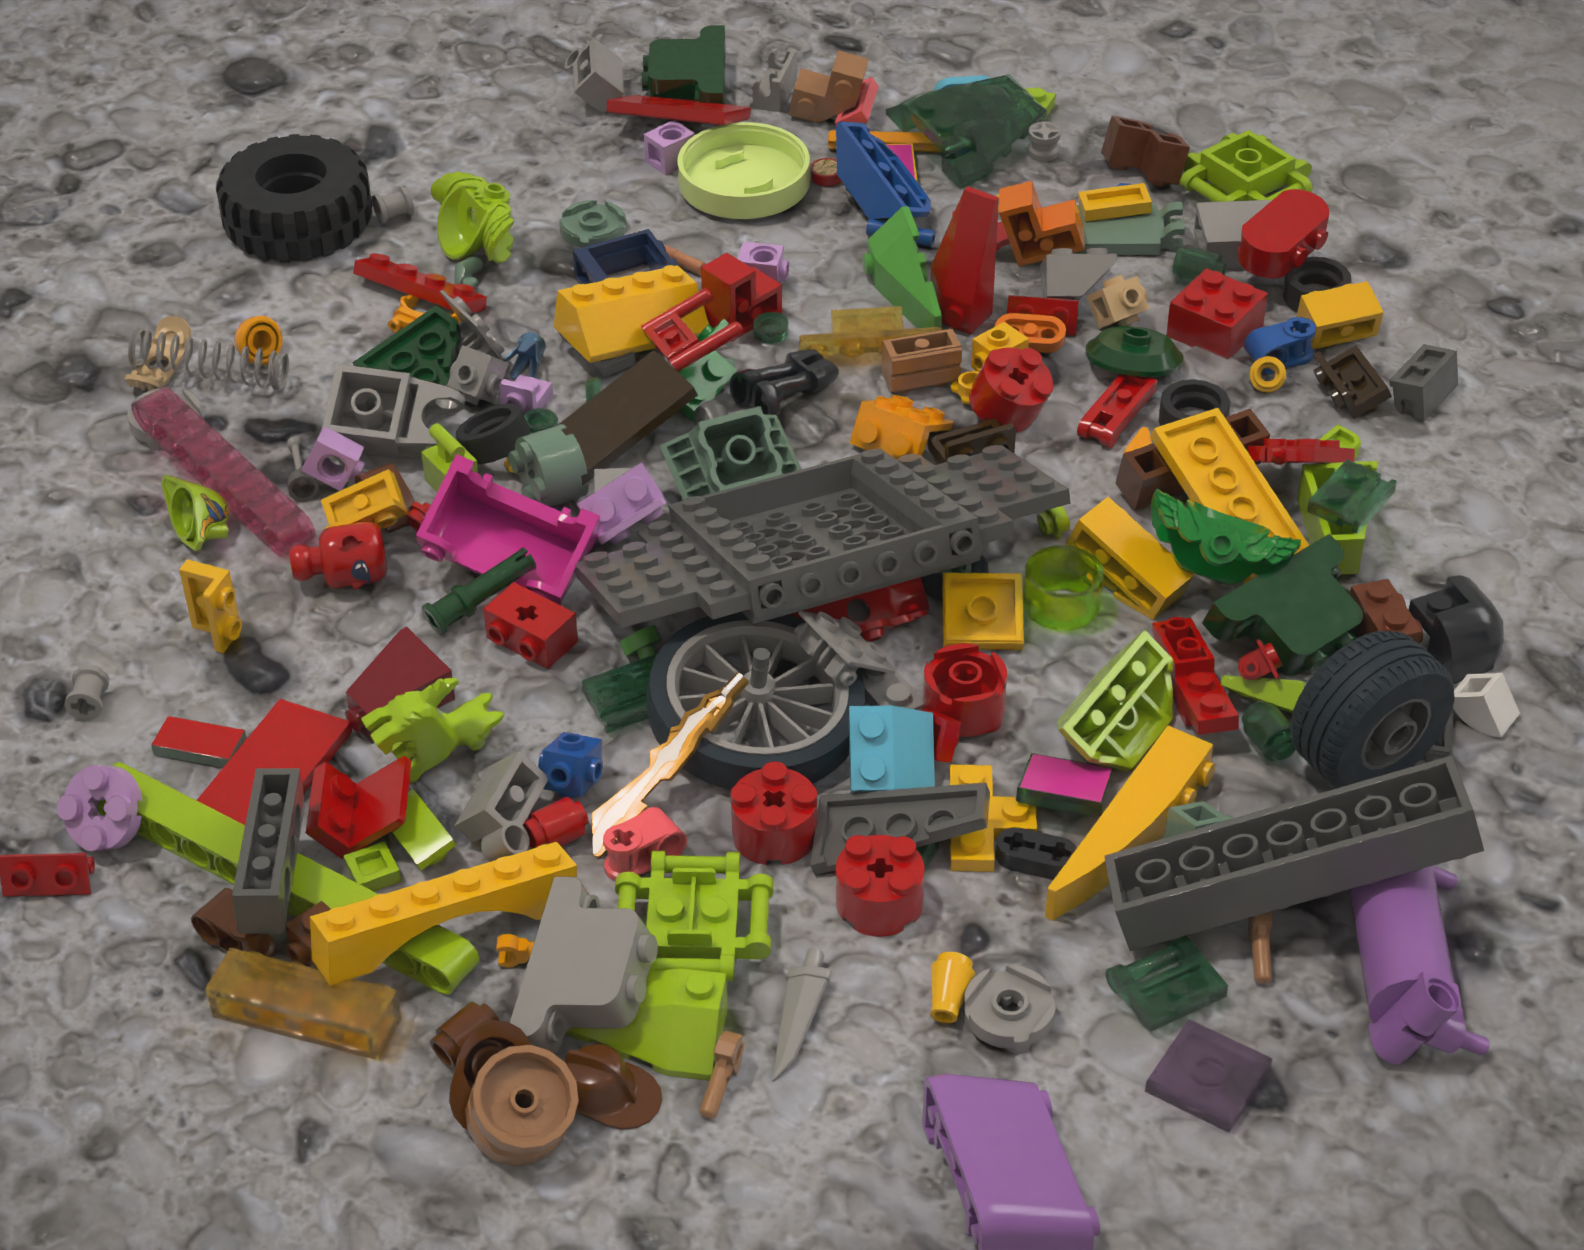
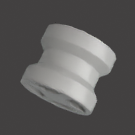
M1051 122L1032 124L1029 127L1028 137L1031 140L1027 150L1029 157L1042 162L1056 159L1060 153V146L1057 143L1061 137L1060 127Z

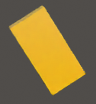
M1145 183L1078 192V203L1085 222L1152 213V201Z

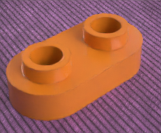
M1009 313L1001 316L995 323V326L1005 322L1028 337V348L1038 352H1055L1062 348L1065 343V324L1054 316Z

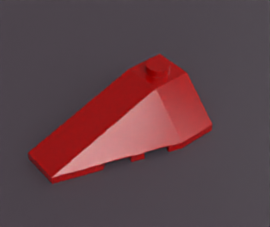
M967 186L962 193L931 264L930 281L933 283L941 311V323L971 335L993 314L999 197Z

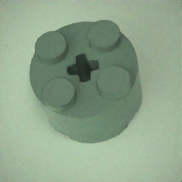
M563 424L518 438L515 443V450L508 453L510 466L515 474L519 473L524 486L521 490L522 495L549 507L584 497L588 493L589 484L582 486L581 479L582 475L588 474L582 450L573 434L565 435L563 433L567 428Z

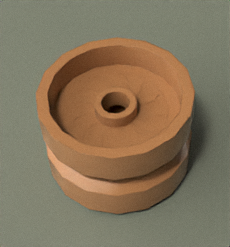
M533 1045L510 1046L492 1055L478 1071L465 1109L467 1130L477 1148L493 1161L511 1166L535 1164L550 1156L563 1141L574 1120L579 1102L576 1080L563 1060L550 1050Z

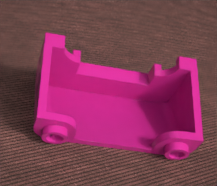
M456 454L416 534L417 543L422 547L421 553L431 560L442 562L445 559L482 575L524 547L528 550L526 556L528 554L532 555L537 568L516 580L515 583L560 605L576 578L575 564L585 560V556L591 552L599 536L600 516L582 508L577 517H571L570 509L564 507L562 512L493 483L492 475L485 473L482 479L481 475L472 471L474 461Z

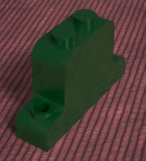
M725 25L706 26L701 29L700 36L696 39H658L651 42L649 45V55H643L642 91H649V96L725 104Z
M1328 534L1214 601L1202 624L1214 638L1220 641L1228 642L1247 636L1257 647L1258 645L1255 641L1257 639L1261 640L1263 646L1271 643L1283 665L1277 668V670L1285 675L1293 676L1306 669L1309 672L1315 671L1327 661L1328 655L1357 639L1354 632L1363 619V611L1336 580L1342 572L1338 566L1343 559L1344 552L1339 543Z

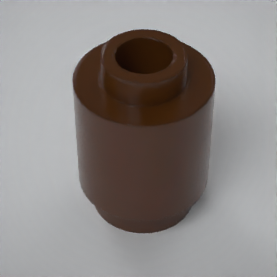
M469 1002L436 1029V1036L430 1040V1045L437 1057L448 1068L454 1069L458 1054L468 1034L479 1025L500 1020L487 1004L483 1003L479 1006L475 1002Z

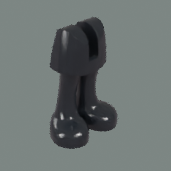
M816 349L800 350L788 353L784 364L761 369H745L733 374L729 387L731 396L738 406L744 407L752 403V408L761 406L763 414L777 415L779 417L780 400L784 396L799 391L813 394L833 383L839 375V370L831 361L824 359L823 355Z

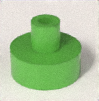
M652 625L625 637L619 644L626 657L638 654L643 666H647L654 662L656 654L653 646L660 643L662 638L656 626Z

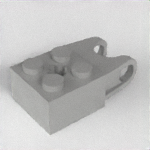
M337 364L322 429L325 426L364 446L362 454L397 459H422L421 451L437 445V442L429 434L428 423L438 415L451 414L463 410L466 399L453 388L413 378L410 376V373Z

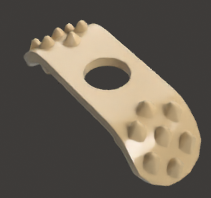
M167 316L157 324L147 356V363L149 365L150 362L157 360V339L159 334L164 332L166 344L161 359L168 361L169 366L171 363V342L174 335L177 334L180 339L179 351L174 362L177 369L184 358L185 344L191 336V328L183 318ZM143 363L141 366L136 367L135 370H132L131 374H126L124 381L131 388L135 386V388L140 387L143 391L146 388L150 391L164 388L175 371L172 367L166 372L161 369H148L145 363Z

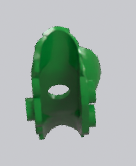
M1156 489L1151 501L1152 525L1155 528L1158 540L1170 544L1175 562L1183 570L1221 584L1236 585L1253 573L1260 575L1294 555L1301 546V539L1280 537L1278 535L1268 537L1270 529L1218 512L1197 502L1187 500L1184 506L1183 502L1178 499L1175 500L1169 494H1164L1159 489Z

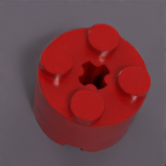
M1010 347L994 349L989 353L969 392V401L975 414L983 421L985 418L989 420L996 419L1001 426L1012 423L1016 428V432H1021L1028 429L1037 419L1053 392V379L1050 371L1042 362V356L1038 351L1032 348H1025L1023 350Z
M959 643L939 649L934 653V659L929 664L927 662L924 667L923 709L938 711L960 721V737H971L997 731L1001 726L1005 713L1007 668L1004 661L992 651L991 656L980 652L979 646L974 644Z
M774 761L766 763L762 769L747 774L731 789V820L734 845L745 858L767 865L766 860H781V865L802 859L812 850L817 825V790L805 776L787 769L786 765L781 762Z
M854 835L846 841L845 848L841 851L836 861V910L842 920L845 917L853 924L854 930L868 936H892L904 931V925L913 919L915 923L920 917L923 910L925 868L923 859L916 850V843L909 837H893L888 835Z

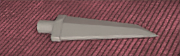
M817 948L807 950L803 966L789 968L786 977L787 987L772 1081L795 1062L827 984L830 983L832 971L821 967L824 953Z

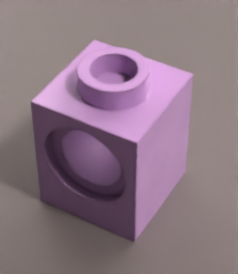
M672 120L644 133L645 162L664 175L677 170L678 154L682 146L695 133L676 120Z
M743 241L738 260L750 267H755L779 283L787 281L789 260H784V246Z
M324 426L301 471L341 491L347 480L355 483V476L360 474L365 464L359 460L364 446ZM329 456L340 458L344 464L337 465L333 463Z

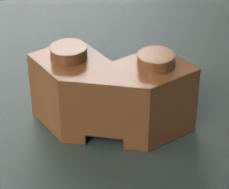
M838 50L830 76L801 68L794 87L788 115L820 123L855 107L869 59Z

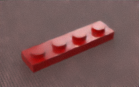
M372 253L368 258L355 260L353 270L355 275L453 310L440 293L443 289L452 299L459 296L469 307L471 313L485 310L487 296L474 292L475 289L472 286L446 282V277L442 275L418 272V267L405 263H393L390 261L389 256Z

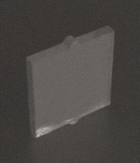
M1196 345L1186 353L1182 352L1184 357L1182 367L1169 375L1180 381L1189 379L1208 381L1226 391L1230 387H1236L1237 382L1250 373L1251 367L1230 356L1227 358Z

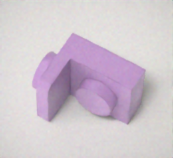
M519 375L515 381L503 379L499 384L501 405L515 404L520 407L523 416L530 419L537 417L553 395L551 382Z

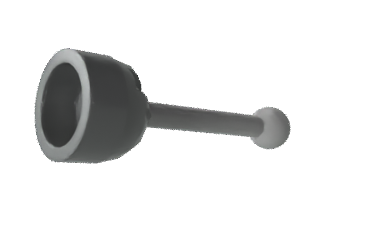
M291 437L287 441V446L293 453L296 470L289 474L287 480L288 492L294 500L308 501L317 495L319 490L316 478L301 471L303 467L300 455L302 442L298 437Z

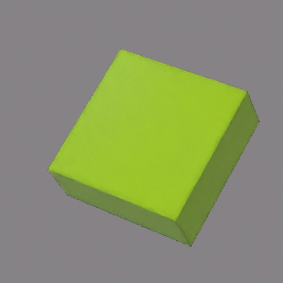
M385 841L344 855L345 867L351 879L372 891L401 882L400 870Z

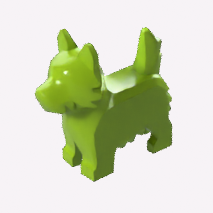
M457 678L438 679L433 685H429L422 692L411 691L397 695L386 706L373 710L361 718L365 727L373 732L371 734L373 741L385 755L392 752L397 759L406 756L411 760L410 781L414 783L421 778L425 771L445 760L457 746H467L472 751H477L485 745L486 738L491 733L492 728L498 725L504 717L502 711L488 712L487 708L493 698L491 693H482L474 699L463 703L460 707H456L454 711L448 714L442 713L437 708L438 704L459 684V680Z

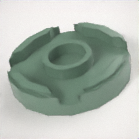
M597 200L577 202L566 208L562 213V219L559 221L560 234L565 241L578 247H586L618 238L626 233V215L620 207L611 202L605 201V205H597Z

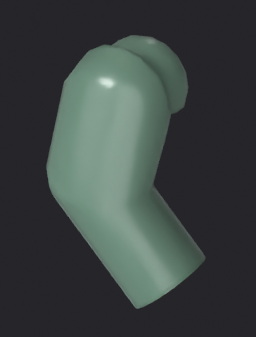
M471 256L456 264L454 285L465 284L474 287L479 284L475 277H471L483 268V262L478 256ZM474 287V292L477 293L479 288Z

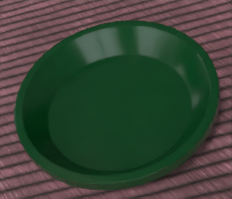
M1132 326L1112 327L1103 330L1086 344L1085 349L1086 357L1096 366L1114 373L1138 377H1155L1174 373L1182 367L1184 358L1182 352L1168 336L1155 330Z

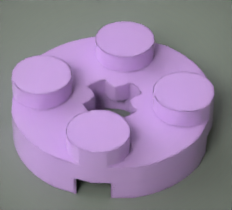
M89 765L80 770L71 779L65 790V795L60 797L57 802V813L64 820V825L70 837L85 850L104 851L118 849L129 843L139 829L142 816H137V801H142L141 791L133 776L123 768ZM104 799L107 802L103 808L106 812L105 817L99 816L97 810L99 801Z

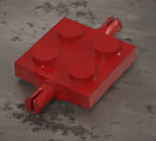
M1264 439V446H1248V453L1253 461L1274 463L1276 465H1283L1285 463L1317 464L1354 462L1355 449L1340 448V440Z

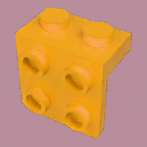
M892 395L891 399L877 396L876 400L861 401L849 443L865 450L881 448L896 460L906 454L923 456L929 433L951 430L954 422L944 418L945 412L939 409L924 407L922 410L912 406L913 400L900 395Z

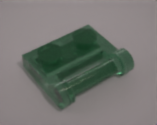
M1187 936L1175 938L1170 941L1169 947L1126 966L1117 964L1105 971V977L1111 990L1116 994L1120 993L1150 1032L1227 997L1228 984ZM1172 964H1179L1142 982H1136L1137 980L1146 977L1152 973H1155L1163 968H1166Z

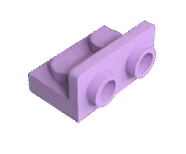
M643 462L578 502L577 505L580 510L583 508L600 516L599 536L597 539L601 545L608 540L612 545H615L632 534L628 527L642 519L646 525L664 513L661 506L666 504L667 500Z

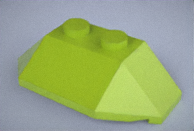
M1143 630L1092 678L1057 720L1058 731L1087 761L1127 772L1132 770L1173 719V687L1170 675L1173 671L1172 657L1146 630Z

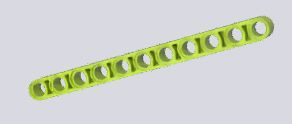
M115 762L111 765L123 768L130 773L140 788L142 801H137V816H142L139 829L136 832L137 835L234 885L245 825L124 763ZM105 799L100 800L97 807L98 814L104 817L106 812L103 808L107 803ZM297 852L288 914L297 917L320 901H323L330 909L379 895ZM435 925L407 941L382 963L438 993L449 995L479 964L480 956L476 948L468 940L440 925Z

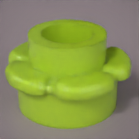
M1063 506L1042 511L1037 515L1039 528L1046 536L1052 534L1055 539H1060V534L1070 530V521Z

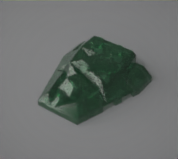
M1010 74L912 95L886 108V115L902 132H907L917 127L942 152V172L961 190L988 176L993 171V163L1000 156L1006 158L1012 152V144L1018 138L1024 140L1028 136L1029 127L1032 124L1041 122L1047 116V109Z

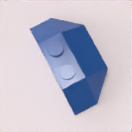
M839 121L836 126L837 175L844 183L848 193L858 202L864 215L869 219L889 220L901 207L909 206L913 218L928 217L931 200L899 157L881 139L870 134V129L864 123Z

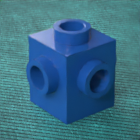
M567 732L560 734L542 750L539 757L538 768L548 778L543 789L555 791L562 797H582L601 778L603 771L602 739Z

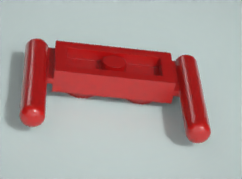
M707 288L702 289L641 325L646 337L649 338L662 357L677 372L743 333L742 325L739 322H733L699 342L698 338L682 321L683 317L712 301L713 294Z

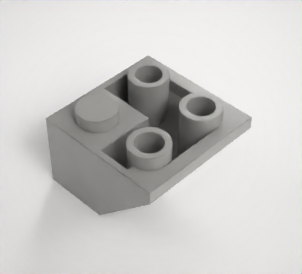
M1068 248L1053 249L1052 254H1046L1040 265L1043 298L1080 300L1111 269L1117 261V253L1108 254L1106 248H1090L1086 250L1087 254H1073V250Z

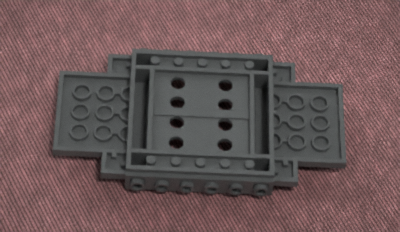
M1001 445L988 446L982 450V453L972 456L955 455L948 458L946 463L933 465L918 454H906L896 460L881 448L870 449L858 455L703 496L689 497L681 502L670 504L668 508L671 522L660 520L650 523L648 528L637 531L638 542L625 544L622 550L611 553L594 552L586 555L585 560L575 564V574L577 579L621 628L695 607H700L712 620L742 612L755 624L980 561V556L983 555L982 544L1015 535L1013 519L1071 504L1069 488Z

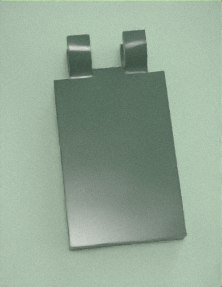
M1171 202L1161 210H1158L1157 204H1152V213L1087 222L1084 220L1080 206L1077 205L1084 225L1085 250L1073 254H1087L1086 250L1090 248H1106L1108 254L1117 253V255H1160V249L1183 252V238H1173V236L1185 234L1184 221H1181V218H1170L1174 215H1183L1182 202Z

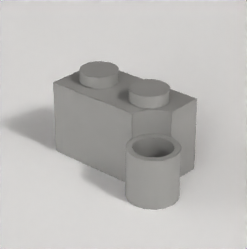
M595 38L583 49L576 48L566 59L564 67L573 74L574 93L603 114L607 110L608 99L623 97L622 59Z
M520 750L512 753L488 767L454 826L472 843L482 838L481 850L489 862L527 851L530 844L529 836L523 824L548 781L547 775Z

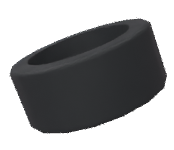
M1306 257L1300 267H1294L1285 275L1283 299L1290 308L1297 312L1301 295L1313 291H1323L1306 287L1304 284H1321L1333 289L1345 284H1351V273L1338 261L1326 257Z
M1181 380L1169 385L1162 392L1158 422L1162 426L1190 417L1191 415L1178 411V409L1185 407L1202 408L1207 411L1219 408L1223 416L1227 417L1229 416L1231 401L1228 394L1218 385L1204 380Z
M502 404L480 411L468 418L457 429L456 439L477 460V464H487L507 457L509 452L515 450L516 440L529 435L530 429L520 407L515 404Z

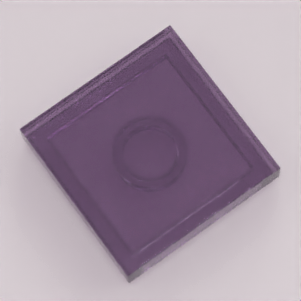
M1188 1019L1147 1079L1145 1092L1230 1133L1271 1069L1273 1058Z

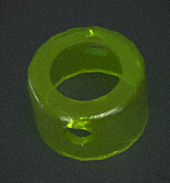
M1053 545L1038 550L1029 557L1025 565L1023 608L1031 620L1040 626L1056 631H1072L1087 626L1096 619L1101 609L1104 582L1103 565L1096 556L1087 550L1071 545ZM1087 572L1092 576L1093 585L1088 581ZM1065 590L1074 594H1059L1052 591Z

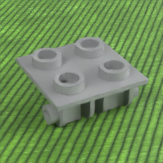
M442 289L440 293L461 320L458 323L461 330L457 349L458 354L462 345L504 360L501 356L505 351L504 348L492 335L489 337L486 335L490 329L481 317L476 313L471 317L469 315L471 310L459 296L452 299Z
M806 611L798 613L806 623H801L795 628L796 643L814 661H818V665L825 669L824 671L837 684H843L844 686L853 684L857 678L855 672L859 667L890 674L896 672L885 661L886 653L875 644L866 642L860 636L861 628L846 617H842L840 620L835 619L821 611L818 614Z

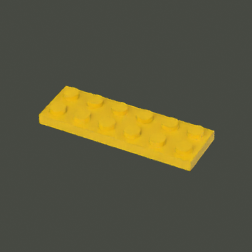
M1219 408L1153 429L1150 436L1151 440L1191 501L1235 518L1270 529L1268 537L1278 535L1280 537L1301 539V546L1297 552L1309 546ZM1254 573L1251 574L1248 578H1246L1243 581L1244 584L1252 580L1253 578L1257 577L1258 575H1255Z

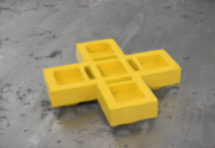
M950 765L949 785L987 783L990 791L987 828L949 838L950 871L994 872V840H997L1000 832L1012 827L1037 831L1036 797L993 796L992 765Z

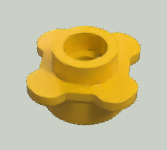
M966 371L958 377V381H954L951 384V391L957 393L964 404H970L969 392L979 373L978 371Z

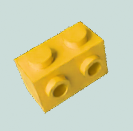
M1368 281L1301 295L1296 317L1307 318L1315 323L1316 332L1313 338H1311V346L1313 349L1377 336L1384 312Z

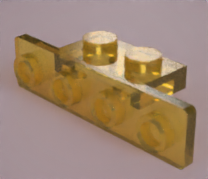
M902 306L831 310L832 333L800 335L798 351L816 349L824 358L828 355L843 354L846 357H857L863 353L872 352L882 354V340L942 330V328L904 329Z

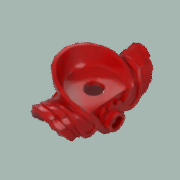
M919 577L802 611L818 614L821 611L839 620L842 617H846L861 628L860 636L866 642H873L885 637L884 630H891L900 624H908L913 622V620L927 616L929 604L923 583ZM852 600L863 601L869 609L867 619L861 622L852 620L847 613L849 602ZM800 611L795 612V613H791V614H787V615H789V616H793V617H796V618H798V619L804 620V619L798 614Z

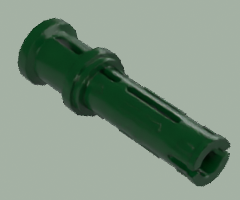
M522 547L519 551L465 586L461 584L454 585L450 588L449 594L435 603L424 604L422 611L431 627L437 634L442 636L447 633V627L464 616L470 618L475 615L479 604L537 568L532 555L528 554L526 556L528 550Z

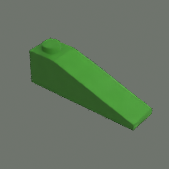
M909 206L901 207L868 239L867 254L862 256L863 270L865 275L871 276L875 288L922 334L940 331L941 311L933 283L928 281L924 252H918L915 241L919 240L918 228Z

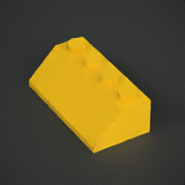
M669 265L662 269L648 272H636L633 275L619 278H606L603 281L590 284H577L573 287L557 291L553 327L589 363L619 357L630 352L637 353L654 349V345L644 334L641 325L699 292L697 283L678 265ZM704 306L682 318V321L696 337L709 324Z

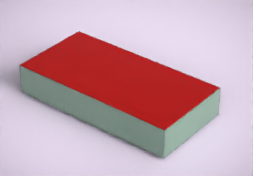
M168 716L152 742L151 747L153 755L224 767L247 738L243 729Z

